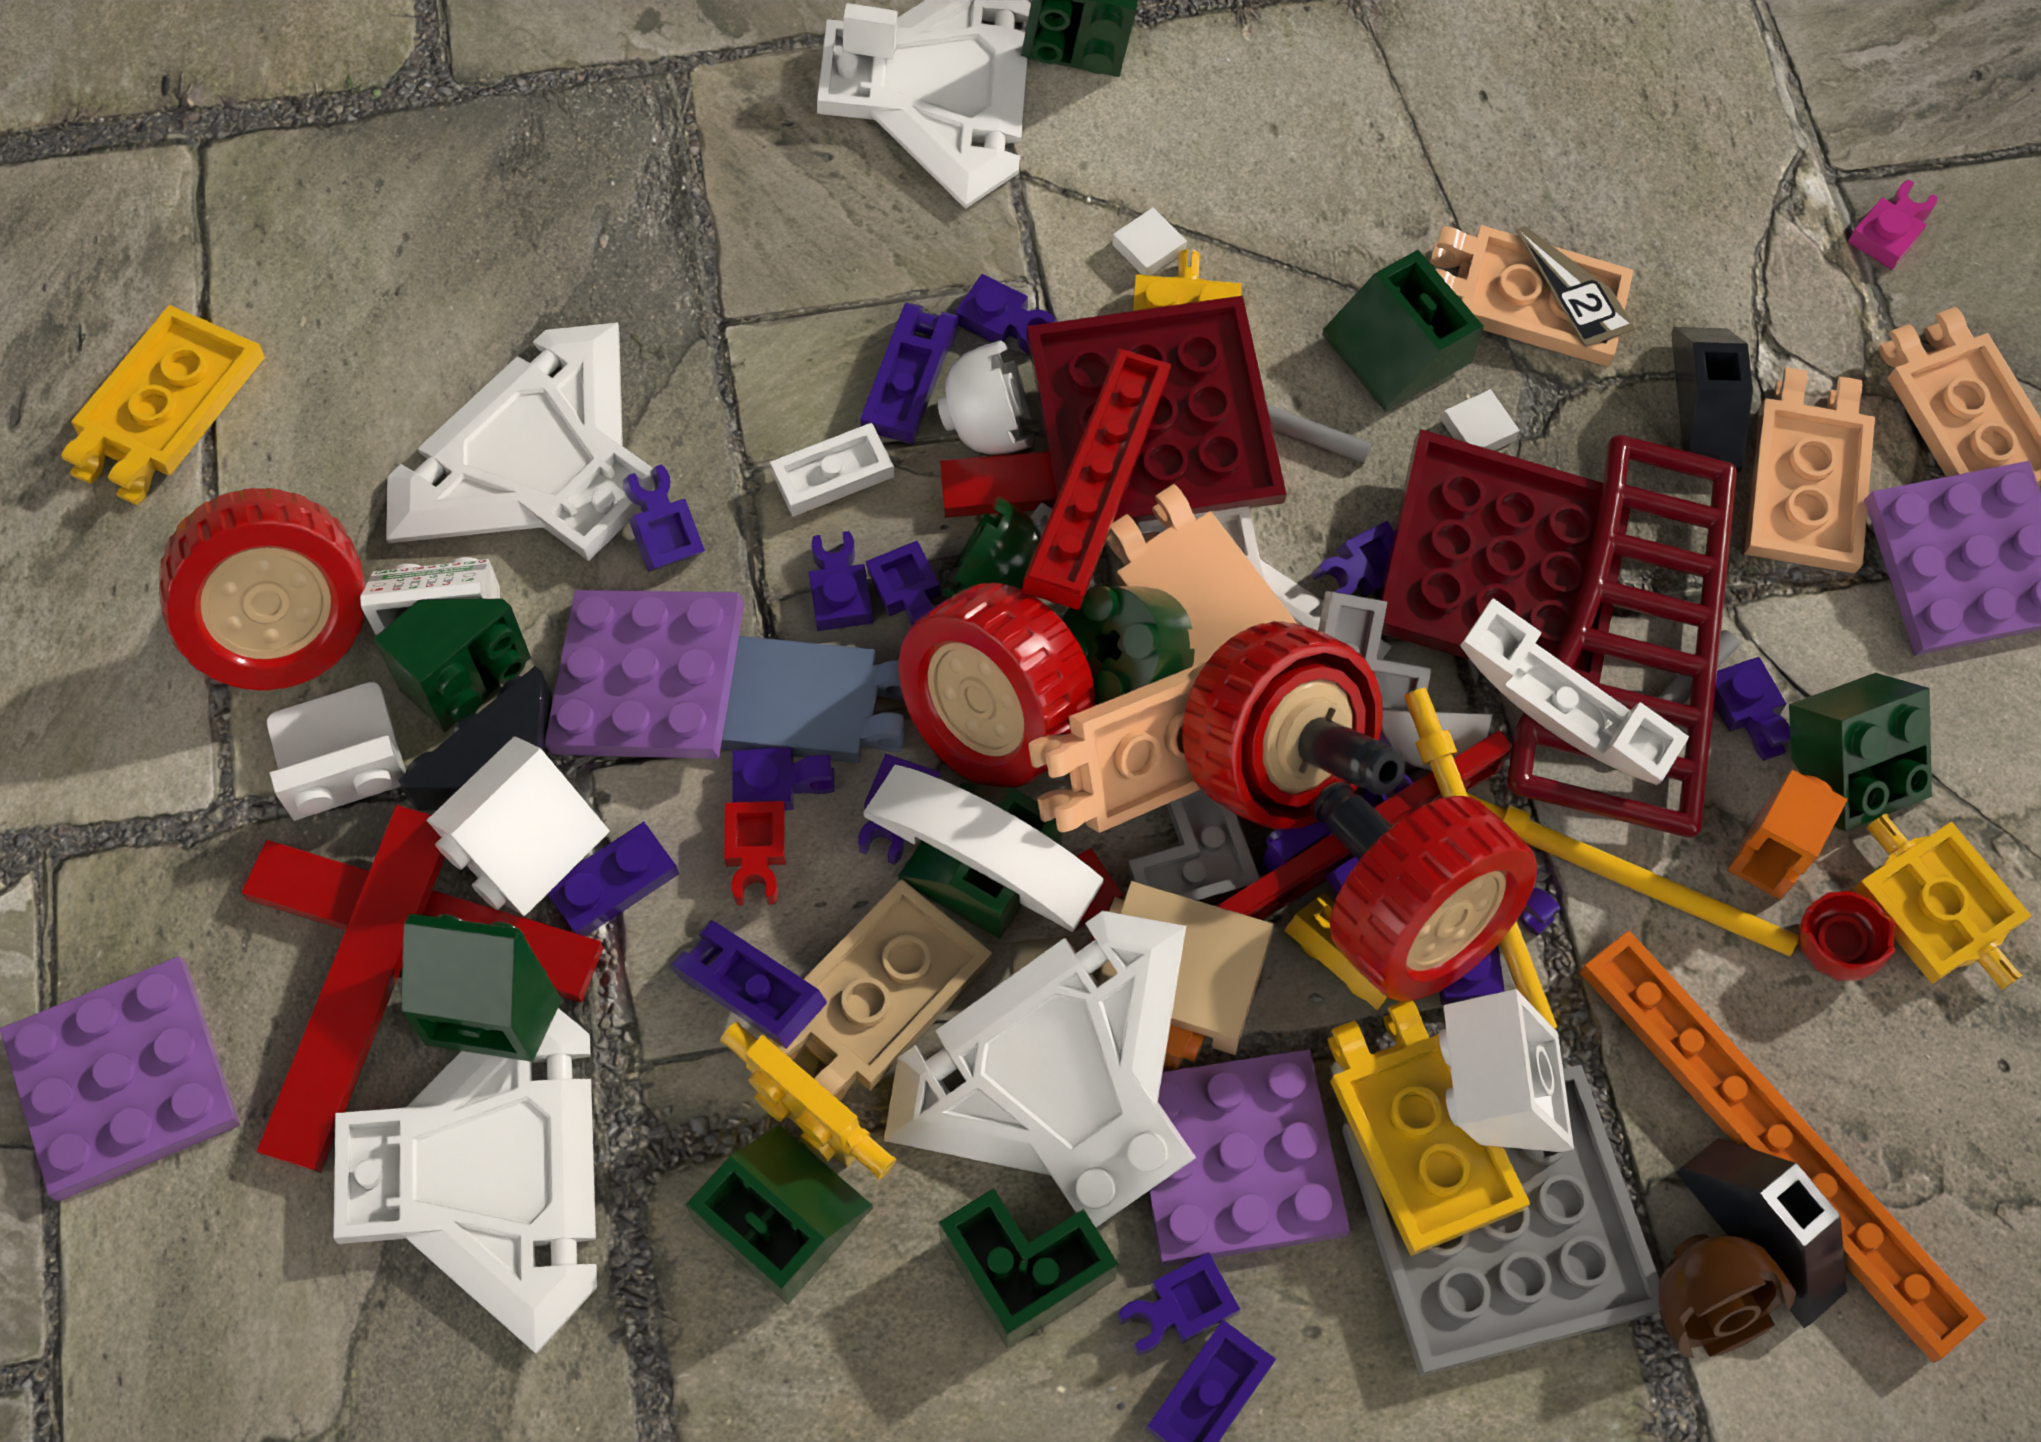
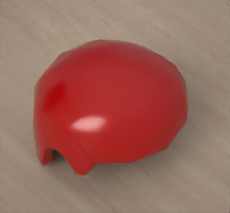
M1853 891L1828 892L1811 903L1805 910L1799 927L1800 947L1816 971L1836 981H1860L1877 973L1896 950L1894 948L1895 923L1883 914L1882 910L1873 900Z

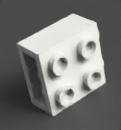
M515 736L426 820L442 837L435 843L437 849L458 869L462 870L466 865L478 878L472 884V887L491 907L499 910L503 905H506L523 916L540 902L610 832L542 749Z

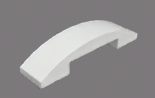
M1493 598L1460 645L1480 672L1523 712L1575 748L1628 775L1655 785L1661 783L1689 736L1641 702L1629 710L1538 646L1535 642L1542 632Z
M894 765L863 812L865 818L916 845L918 840L921 839L1020 894V904L1071 932L1075 930L1103 884V878L1088 865L1017 817L962 788L907 767Z

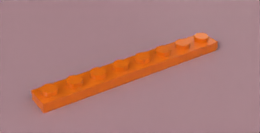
M1630 930L1584 965L1579 973L1733 1143L1783 1158L1799 1165L1841 1215L1844 1263L1847 1269L1933 1363L1943 1359L1987 1319Z

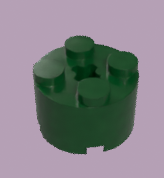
M1094 586L1086 591L1080 610L1069 607L1063 616V622L1078 641L1089 664L1094 682L1095 704L1097 705L1193 666L1195 649H1190L1188 629L1193 628L1189 615L1177 599L1163 590L1138 586Z

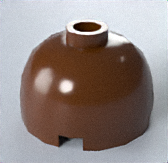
M1698 1234L1681 1242L1674 1251L1675 1257L1664 1269L1658 1284L1659 1313L1664 1326L1677 1349L1688 1358H1694L1691 1348L1703 1346L1709 1357H1713L1748 1344L1775 1326L1769 1313L1780 1302H1782L1788 1312L1794 1305L1796 1291L1783 1270L1763 1247L1747 1238L1727 1235L1709 1237L1706 1234Z

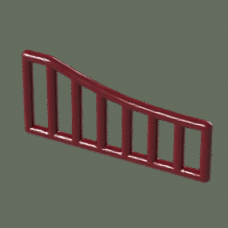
M1621 434L1611 437L1607 447L1603 487L1594 538L1582 587L1565 634L1554 654L1555 658L1573 669L1581 650L1692 677L1690 706L1588 680L1629 710L1641 702L1673 726L1687 729L1689 738L1685 746L1684 758L1677 756L1665 776L1666 778L1682 781L1679 811L1533 775L1536 745L1594 760L1597 759L1562 740L1525 712H1523L1515 726L1507 779V787L1512 794L1686 838L1696 837L1701 832L1737 476L1736 467L1732 463ZM1629 460L1713 481L1710 506L1626 485ZM1622 507L1708 529L1705 555L1618 533ZM1613 555L1703 577L1700 604L1607 581ZM1600 602L1698 627L1695 654L1591 628Z

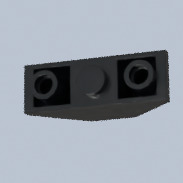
M1673 327L1671 337L1683 451L1730 462L1736 467L1737 473H1740L1743 468L1753 396L1748 343L1728 328Z
M536 666L532 667L523 676H516L507 681L499 690L497 698L479 713H473L464 717L455 726L452 735L432 752H424L410 763L406 774L398 781L411 804L418 811H437L514 736L541 748L548 757V749L544 744L552 708V696L543 673Z
M1717 1138L1676 1171V1174L1728 1236L1747 1238L1763 1247L1783 1270L1796 1291L1794 1305L1789 1311L1803 1328L1812 1324L1847 1292L1841 1215L1797 1163Z

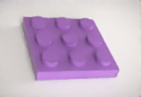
M2030 461L1871 492L1864 499L1914 656L2041 630V492Z
M575 590L544 744L552 755L719 759L744 609V601L739 592Z
M180 956L0 1028L48 1196L57 1202L240 1126L188 965Z
M1310 1049L1162 1072L1158 1103L1196 1158L1147 1192L1161 1267L1191 1262L1208 1252L1212 1258L1347 1237L1350 1229Z

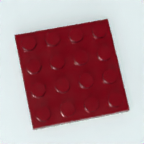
M1243 295L1027 326V342L1057 497L1119 348L1171 364V369L1113 523L1126 514L1133 519L1136 525H1139V522L1158 520L1152 511V508L1158 504L1155 496L1173 484L1182 491L1193 514L1247 506L1249 508L1283 504L1285 502L1287 492Z
M1420 429L1412 448L1379 600L1388 602L1382 634L1469 659L1460 645L1488 603L1494 598L1542 632L1535 643L1554 656L1565 634L1582 587L1594 538L1603 483ZM1622 507L1618 533L1626 534L1630 509ZM1613 555L1607 581L1618 582L1622 557ZM1600 602L1591 628L1609 633L1613 610L1612 605ZM1581 650L1572 670L1587 680L1600 683L1605 655Z

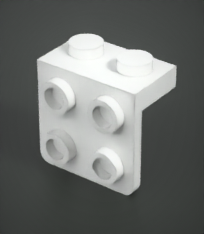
M364 683L275 711L269 715L267 727L279 769L269 773L276 796L294 821L401 787L398 780L406 774L384 693L377 683Z

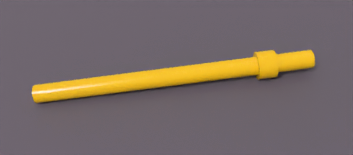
M1426 687L1405 694V702L1420 738L1415 742L1423 765L1430 764L1442 797H1468L1452 756L1457 753L1449 730H1442ZM1516 921L1499 943L1516 989L1555 1029L1557 1024Z
M1467 793L1468 797L1480 801L1501 818L1530 846L1788 957L1792 955L1797 945L1799 935L1534 822L1530 820L1531 813L1510 804L1504 809Z

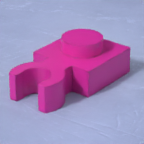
M1910 179L1900 185L1891 202L1882 197L1855 228L1848 243L1891 270L1896 267L1920 238L1927 226L1923 222L1929 217L1938 200V197L1932 194L1924 203L1913 202L1908 197L1914 185V182Z

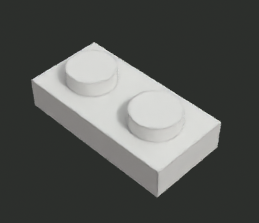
M872 423L770 461L771 473L792 517L895 477L894 465Z

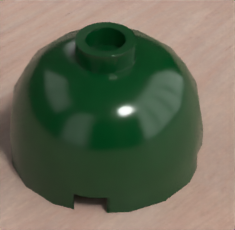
M1000 496L997 497L993 502L994 510L999 512L998 515L994 518L987 513L984 514L953 565L954 568H959L953 578L958 581L955 585L946 580L941 594L950 598L973 585L981 583H1001L1022 589L1024 578L1041 539V532L1034 521L1015 505Z

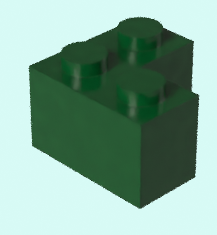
M994 1188L938 1222L942 1244L1007 1349L1116 1279L1119 1263L1084 1209L1029 1243Z

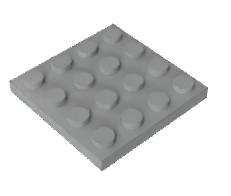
M1582 1065L1563 1069L1574 1150L1553 1152L1503 1147L1530 1201L1527 1209L1413 1256H1410L1350 1124L1346 1123L1342 1129L1343 1137L1420 1377L1659 1314V1277Z

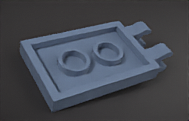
M739 636L721 749L752 750L791 747L795 757L830 755L831 760L860 763L862 747L879 749L886 752H902L905 738V728H903L904 716L896 713H879L874 715L877 696L904 700L899 681V660H891L875 665V649Z

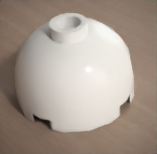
M1002 341L983 345L963 354L952 365L945 381L946 397L938 399L939 414L947 431L956 429L965 445L976 452L990 455L1009 454L1031 448L1034 442L1033 433L1025 436L1022 434L1020 417L1032 420L1030 409L1015 361L1003 363L999 354L1008 349Z

